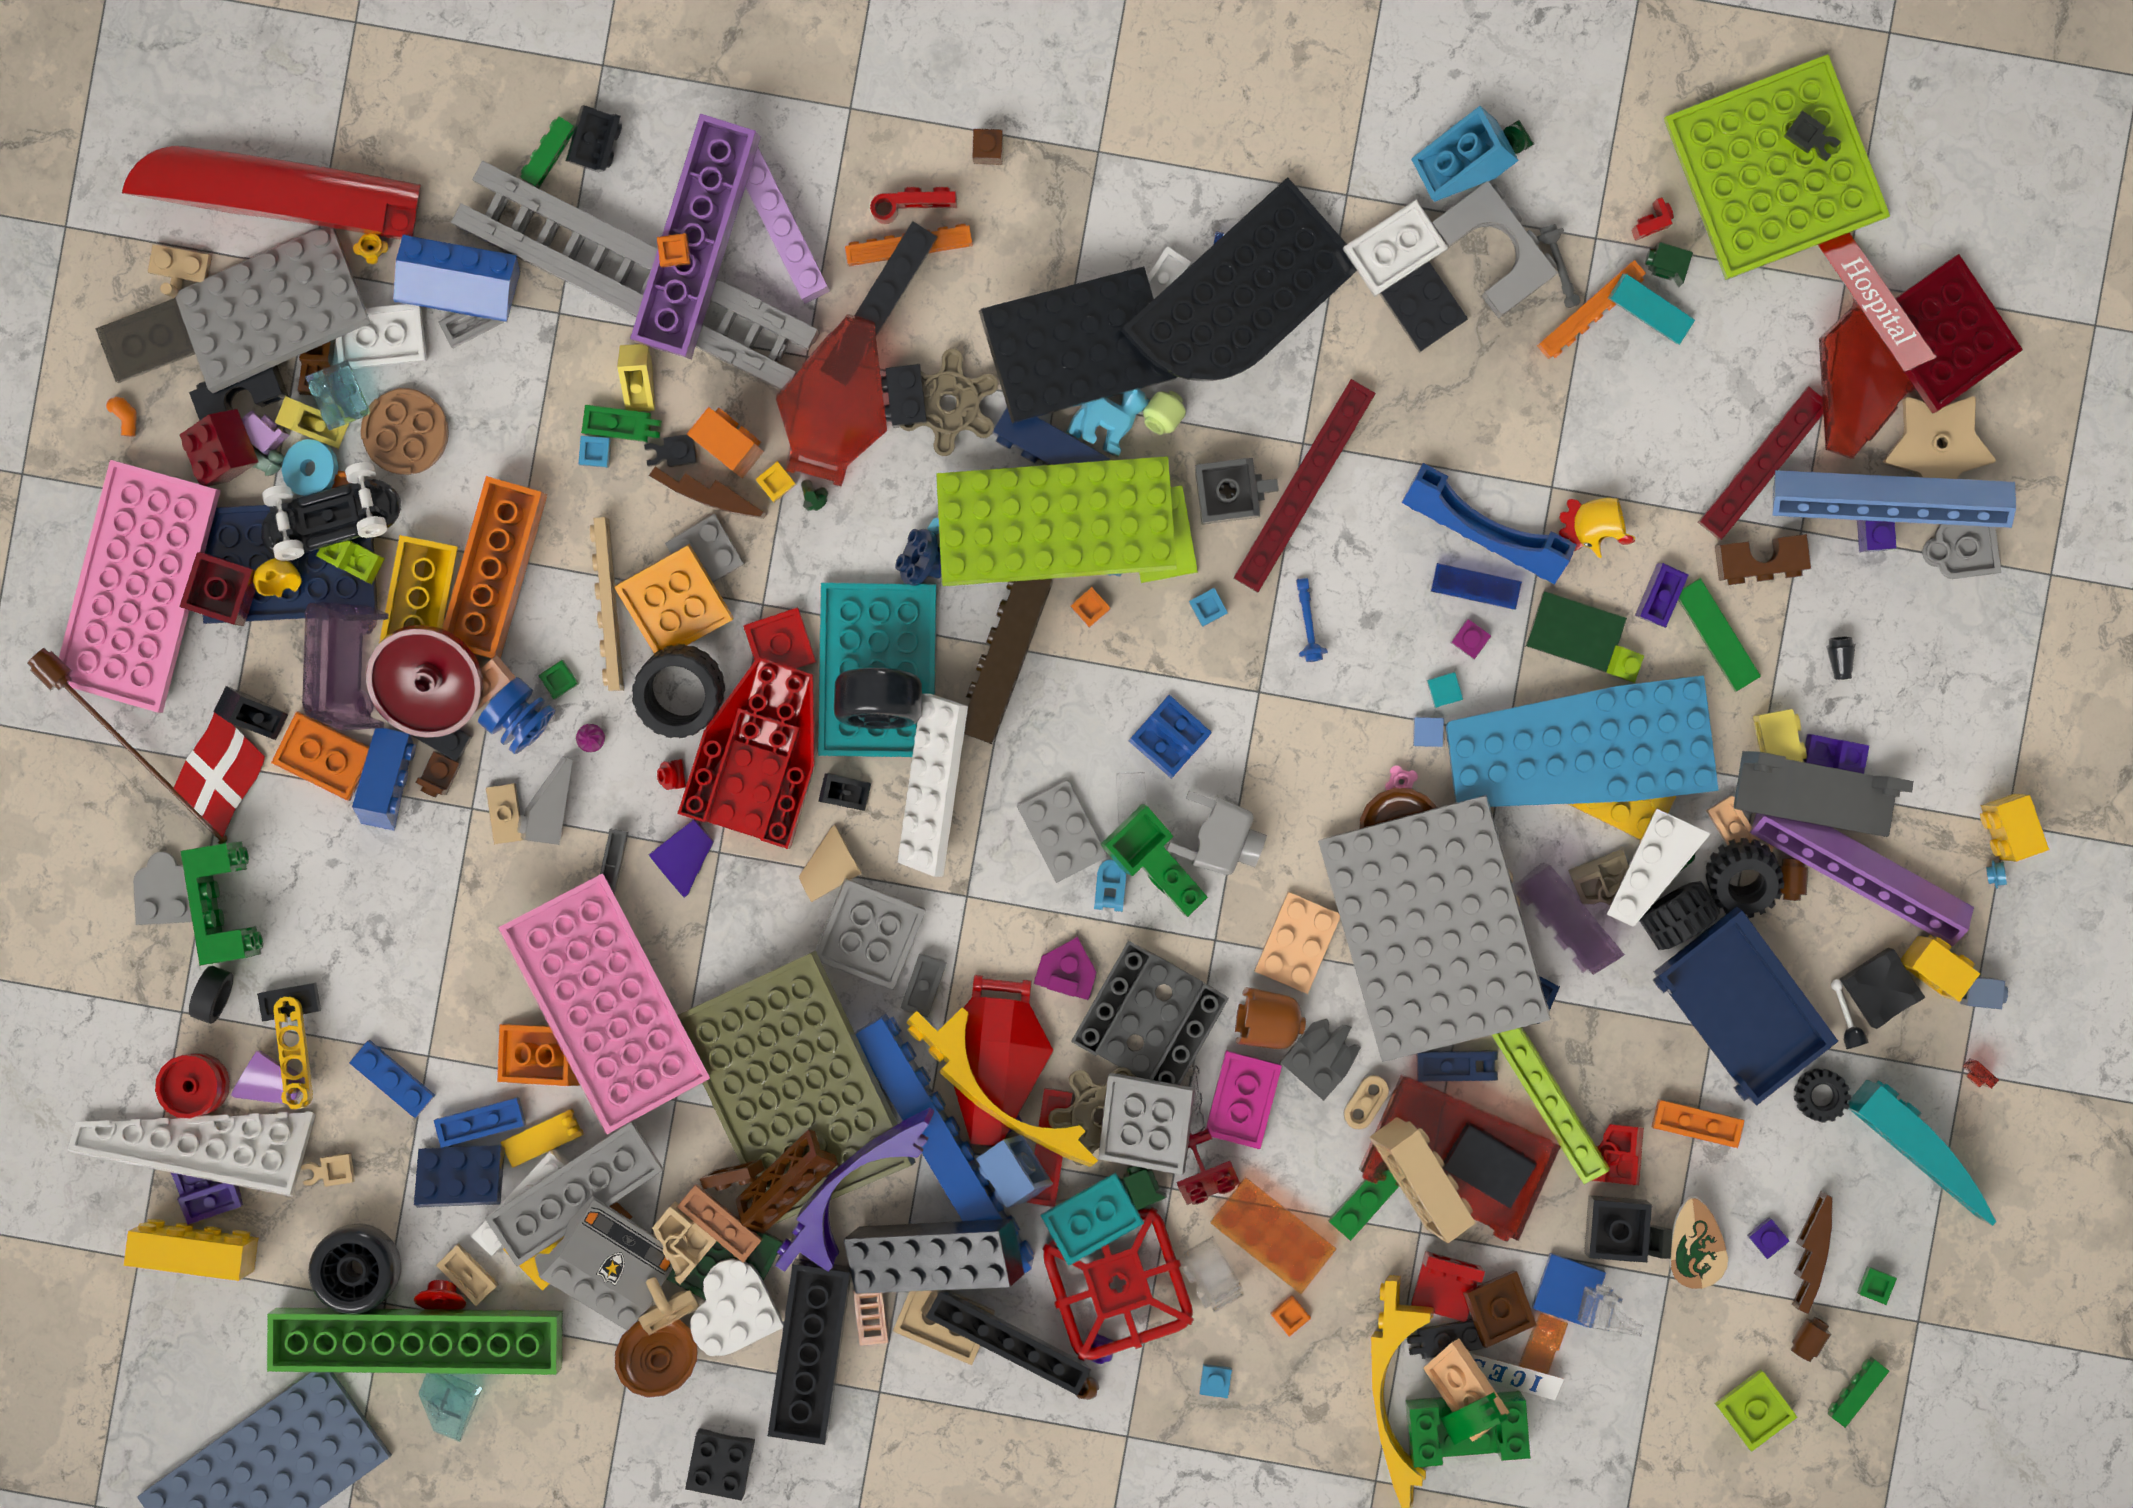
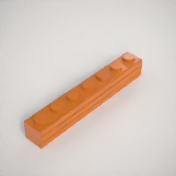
M957 224L955 228L948 229L945 226L937 228V231H932L931 233L936 235L938 239L929 253L973 246L970 226ZM894 235L885 236L884 240L877 241V238L867 239L866 243L859 244V241L848 243L849 245L845 246L849 267L889 260L902 237L895 238Z
M1635 260L1537 345L1548 359L1552 356L1554 358L1559 356L1563 352L1561 350L1563 346L1567 345L1569 347L1577 340L1575 336L1579 332L1584 334L1590 328L1588 326L1589 323L1592 321L1596 323L1604 316L1602 312L1606 308L1610 311L1616 305L1608 297L1623 273L1639 283L1644 281L1643 276L1646 272Z

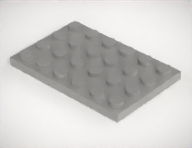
M324 226L212 275L202 282L179 290L178 295L175 297L207 388L212 393L371 323L335 228Z

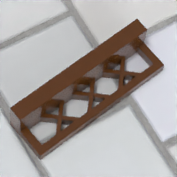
M810 1129L806 1131L735 1199L742 1226L764 1234L838 1165L836 1155L820 1149L815 1131ZM809 1144L810 1151L802 1158L804 1149ZM791 1161L788 1172L783 1175L786 1165ZM773 1178L770 1189L765 1193L768 1182ZM754 1196L752 1205L748 1209L747 1202Z

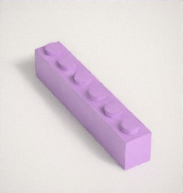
M758 147L745 187L802 301L806 304L830 292V289Z

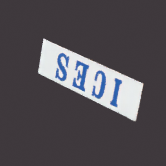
M1470 1353L1487 1380L1494 1384L1555 1400L1564 1381L1563 1378Z

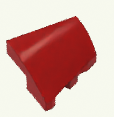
M1609 1124L1603 1135L1602 1142L1596 1147L1610 1170L1592 1181L1639 1186L1644 1128Z

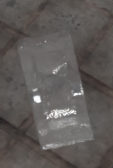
M1597 1284L1596 1288L1585 1286L1577 1318L1579 1322L1589 1328L1641 1337L1644 1325L1625 1314L1622 1307L1623 1298L1613 1293L1614 1288Z

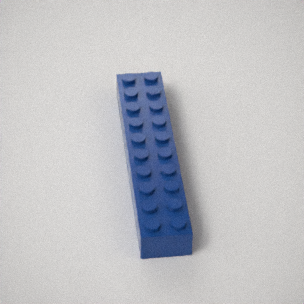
M884 1014L857 1030L855 1035L863 1052L902 1121L928 1108L934 1110L929 1125L922 1133L928 1137L927 1142L921 1147L923 1148L922 1154L961 1220L1013 1219L1024 1273L1030 1271L1033 1265V1255L1035 1254L1027 1239L1021 1240L1018 1235L1020 1228L1012 1215L1007 1217L1003 1210L1004 1205L997 1200L994 1191L992 1192L988 1185L990 1180H986L980 1173L979 1167L974 1161L976 1154L967 1140L965 1142L961 1140L959 1136L961 1129L953 1116L948 1118L944 1111L946 1106L944 1099L938 1091L933 1093L929 1086L931 1081L929 1074L923 1066L918 1068L914 1059L917 1055L908 1041L904 1043L899 1036L902 1030L894 1017L889 1019L887 1014Z

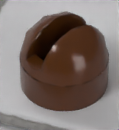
M1088 1376L1076 1397L1085 1400L1095 1398L1099 1390V1384L1096 1379Z

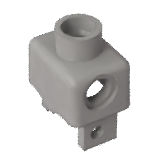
M1188 791L1186 799L1212 808L1209 819L1202 823L1198 834L1200 843L1197 851L1169 842L1167 851L1193 860L1192 865L1224 875H1231L1236 868L1237 862L1255 868L1267 835L1250 829L1254 820L1252 812L1218 796L1216 800Z

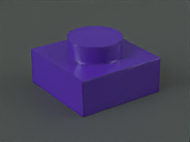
M1767 1218L1747 1235L1767 1260L1790 1242L1771 1218Z

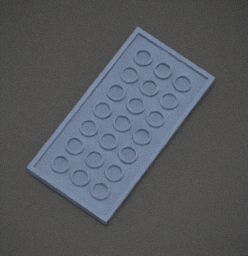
M311 1372L138 1495L137 1498L144 1508H320L390 1458L392 1454L333 1372Z

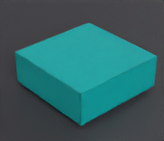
M1455 672L1426 680L1434 708L1463 700Z

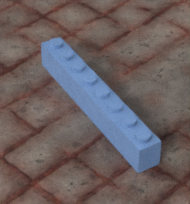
M1775 470L1772 516L2012 528L2016 511L2015 482Z

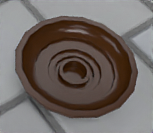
M1392 788L1379 793L1366 805L1360 818L1359 829L1438 807L1427 795L1414 789Z

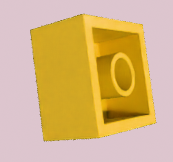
M2011 794L1980 805L1983 811L1980 813L1982 824L1985 829H1989L1992 840H1990L1991 850L2000 860L2017 862L2049 850L2030 795Z
M1931 935L1928 938L1917 936L1900 959L1905 969L1944 998L1960 1002L1980 975L1979 972L1973 969L1976 964L1962 954L1959 956L1954 952H1950L1949 950L1952 946L1939 937L1934 938Z

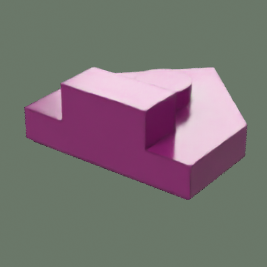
M1078 937L1041 956L1034 980L1035 985L1072 997L1089 1000L1097 972Z

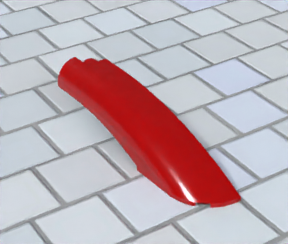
M170 146L155 150L139 160L129 172L123 185L122 194L237 215L299 222L365 234L371 233L377 236L402 240L403 235H414L421 184L260 156L187 146Z

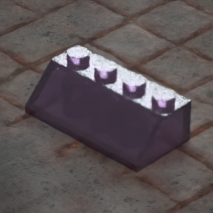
M1540 863L1515 884L1519 888V891L1516 893L1526 906L1530 904L1534 906L1538 911L1535 915L1537 920L1544 928L1550 926L1557 934L1553 937L1554 940L1564 951L1568 948L1575 957L1572 961L1582 973L1587 970L1588 973L1594 975L1625 955L1550 864Z

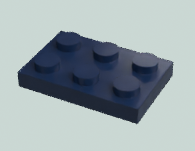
M502 1145L418 1149L414 1205L417 1208L500 1205L505 1148Z

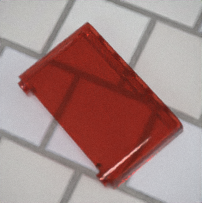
M1401 1074L1375 1132L1396 1117L1406 1123L1410 1121L1416 1129H1423L1430 1139V1143H1428L1429 1148L1432 1152H1437L1444 1161L1465 1124L1470 1121L1518 1151H1523L1525 1155L1537 1162L1535 1169L1511 1208L1506 1207L1443 1169L1445 1174L1451 1175L1459 1186L1456 1192L1460 1198H1465L1472 1207L1473 1212L1471 1216L1474 1220L1488 1225L1494 1230L1492 1235L1503 1241L1508 1242L1510 1238L1519 1241L1561 1146L1546 1137ZM1371 1141L1359 1170L1363 1173L1362 1178L1378 1184L1379 1180H1386L1387 1175L1382 1172L1389 1170Z

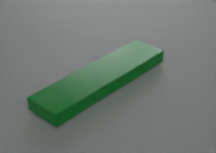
M1697 579L1684 587L1678 601L1734 692L1760 678L1761 675L1702 579Z

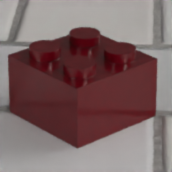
M238 409L209 414L179 434L182 447L186 451L191 463L193 474L200 485L209 487L230 482L259 463Z
M197 552L179 607L233 625L244 626L256 591L253 583V576L256 570L209 554Z

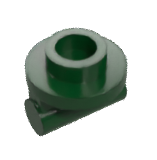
M1520 120L1503 130L1515 154L1526 151L1535 145Z
M808 479L801 482L805 499L803 507L807 511L821 509L827 503V489L820 487L815 490L812 482Z

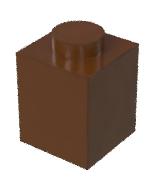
M973 129L972 158L974 164H1003V130Z

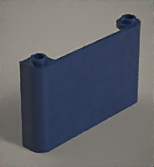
M1738 907L1732 909L1653 971L1656 976L1653 979L1655 985L1663 994L1666 991L1669 993L1737 1085L1733 1088L1743 1101L1749 1099L1756 1106L1839 1042L1751 921Z

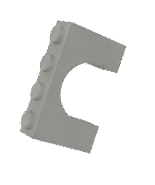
M1487 181L1438 217L1432 224L1448 249L1468 233L1481 227L1499 229L1511 239L1516 254L1511 272L1481 295L1499 319L1551 280L1558 272L1555 270L1557 265L1548 253L1544 255L1537 246L1540 243L1531 230L1526 231L1520 224L1522 218L1513 207L1509 209L1502 200L1505 196L1496 184L1491 185Z

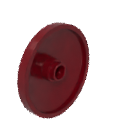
M413 625L392 632L375 648L367 665V690L376 710L392 726L410 735L428 738L441 737L453 733L471 719L481 702L483 675L475 655L462 640L438 627Z

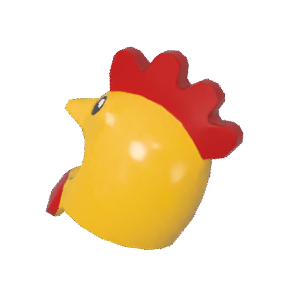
M1600 498L1581 504L1578 500L1569 499L1567 501L1569 511L1560 513L1559 519L1562 523L1566 524V527L1560 529L1559 535L1565 539H1570L1571 542L1576 544L1574 551L1584 546L1591 549L1598 558H1602L1601 542L1604 538L1614 537L1622 545H1630L1635 542V536L1626 533L1623 512L1618 498Z

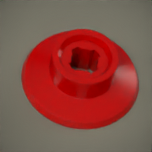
M445 1280L430 1281L427 1284V1290L419 1292L414 1297L415 1304L424 1309H463L466 1306L465 1299L456 1293L457 1286Z

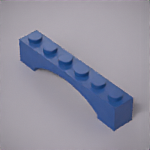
M1425 463L1421 465L1401 503L1435 520L1438 524L1461 534L1464 538L1470 539L1489 551L1510 560L1515 565L1525 568L1541 579L1553 584L1557 582L1572 558L1576 547L1575 543L1552 531L1549 535L1526 533L1490 520L1470 507L1455 493L1447 482L1449 476Z

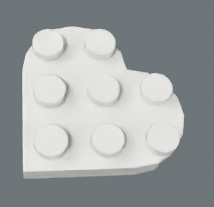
M735 1258L721 1260L710 1269L703 1282L706 1301L697 1308L691 1318L693 1340L708 1356H724L734 1353L783 1328L784 1322L760 1274L752 1264H748L745 1261L743 1263Z

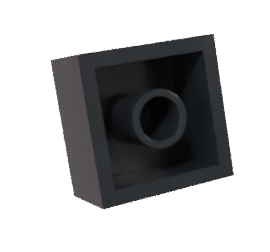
M1588 1195L1584 1253L1592 1259L1648 1263L1652 1204L1642 1199Z

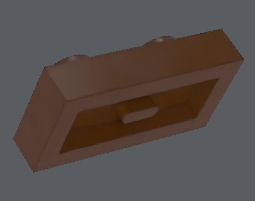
M759 1159L713 1170L700 1178L703 1190L714 1187L715 1191H720L731 1187L734 1182H738L740 1186L754 1182L756 1180L755 1176L765 1169L762 1160Z

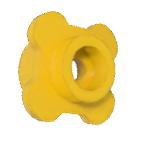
M364 233L359 242L354 244L353 251L356 255L363 256L368 264L373 265L378 262V257L382 253L388 251V244L385 241H381L375 234ZM373 246V249L369 250L368 247Z

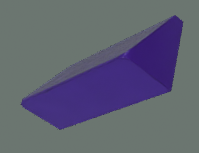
M1658 563L1635 616L1666 628L1689 574L1664 563Z

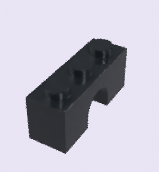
M277 365L215 393L208 390L205 381L197 384L196 390L189 392L199 421L209 414L233 410L232 400L242 390H248L252 395L254 403L261 407L283 400L285 396L289 397Z

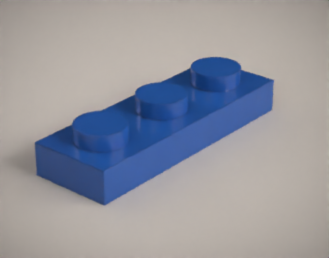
M368 1040L349 1062V1064L414 1118L419 1116L435 1096L434 1093L371 1040Z
M519 1097L434 1120L441 1148L526 1125Z

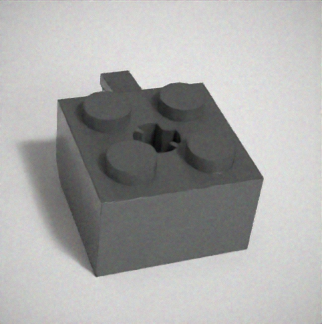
M1253 458L1195 465L1202 525L1259 518L1258 501L1265 500L1264 493L1279 491L1277 479L1262 480V474H1255ZM1224 484H1228L1230 489H1235V494L1232 493L1229 499L1226 498L1225 494H1220L1219 489L1223 490Z

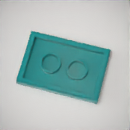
M1116 1172L1040 1214L1068 1266L1144 1224Z

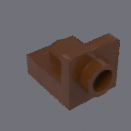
M433 751L422 776L418 777L415 783L422 786L420 791L432 797H437L438 794L447 795L461 763Z

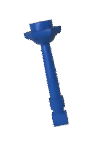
M1308 578L1296 579L1308 645L1299 653V657H1305L1306 662L1323 660L1322 655L1328 653L1326 648L1315 643Z

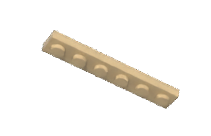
M606 517L593 518L594 525H590L591 542L596 543V554H592V564L594 571H598L599 582L595 583V596L597 600L601 601V611L597 612V622L599 629L603 628L604 640H600L601 657L606 658V669H602V679L604 686H608V691H624L616 590L614 588L615 578L610 521Z

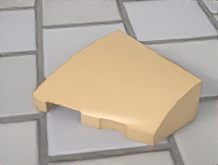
M836 825L830 828L799 875L800 882L811 902L841 886L845 878L851 880L862 873Z
M675 1201L652 1229L657 1240L663 1245V1253L666 1260H670L676 1276L674 1278L676 1282L681 1284L716 1243V1240L676 1208L679 1204Z

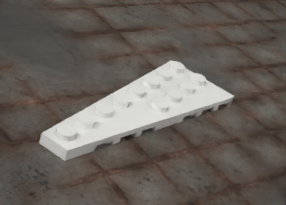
M306 1111L305 1113L278 1112V1114L262 1115L256 1113L241 1116L213 1115L190 1119L159 1118L155 1120L131 1119V1121L76 1122L67 1150L73 1153L293 1197L315 1114Z

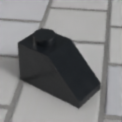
M225 686L213 711L229 723L273 740L277 739L288 716L287 713L228 686Z

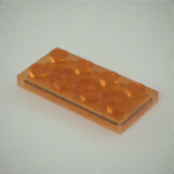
M1247 1177L1243 1178L1210 1220V1224L1300 1294L1304 1292L1337 1249Z

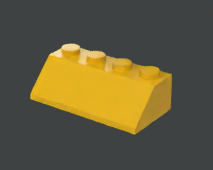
M399 535L379 643L392 632L407 626L428 625L442 629L458 546Z

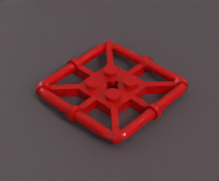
M1153 1207L1151 1209L1137 1210L1142 1220L1145 1221L1131 1249L1112 1255L1109 1244L1102 1247L1104 1258L1087 1264L1080 1260L1072 1264L1083 1270L1089 1289L1087 1291L1067 1297L1055 1257L1063 1261L1065 1259L1060 1250H1058L1059 1248L1054 1239L1048 1244L1045 1243L1042 1248L1044 1251V1264L1056 1298L1054 1302L1055 1307L1060 1310L1074 1352L1078 1355V1359L1083 1362L1085 1359H1099L1135 1347V1349L1141 1348L1142 1344L1179 1332L1186 1328L1188 1324L1192 1325L1194 1318H1192V1304L1179 1268L1182 1266L1180 1259H1176L1165 1223L1157 1213L1158 1210ZM1152 1224L1166 1264L1144 1271L1138 1250ZM1168 1271L1181 1307V1312L1153 1298L1147 1278ZM1117 1275L1119 1279H1125L1126 1284L1122 1286L1123 1291L1119 1293L1116 1289L1110 1288L1113 1277ZM1091 1297L1098 1317L1083 1345L1070 1304ZM1150 1304L1174 1316L1177 1320L1138 1333L1131 1310ZM1123 1313L1131 1336L1091 1348L1104 1320Z

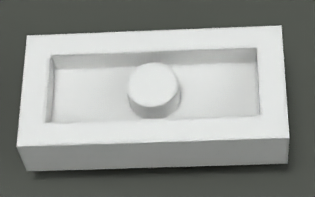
M1168 246L1147 276L1154 299L1191 264V261Z

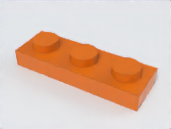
M1658 1099L1651 1127L1738 1148L1745 1120Z

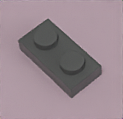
M919 953L900 1008L912 1013L918 1011L922 1016L928 1018L947 962Z

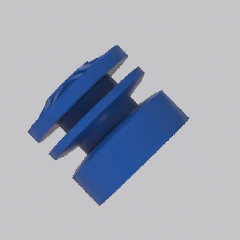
M519 677L509 682L490 701L478 718V723L491 734H495L503 728L506 729L500 742L506 745L513 740L509 747L513 754H518L525 747L534 743L545 731L556 711L551 705L546 706L540 711L545 702L542 697L529 704L528 700L532 695L533 689Z

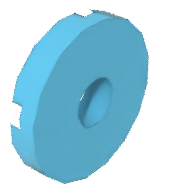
M310 439L299 441L289 448L282 464L284 482L294 493L301 496L331 489L335 482L333 481L335 474H338L337 456L329 446L320 441ZM313 461L315 463V471L312 475L308 476L305 471L306 465Z

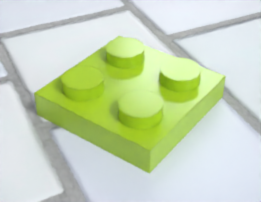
M1761 1369L1714 1403L1751 1452L1798 1418Z

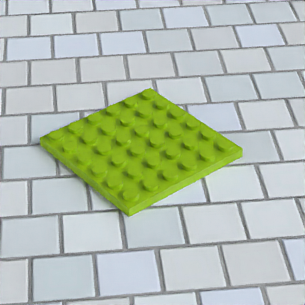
M1828 54L1664 118L1725 280L1890 217ZM1801 111H1804L1826 127L1822 134L1835 137L1841 141L1836 148L1830 144H1825V151L1831 154L1828 161L1822 160L1814 148H1811L1806 153L1783 137Z

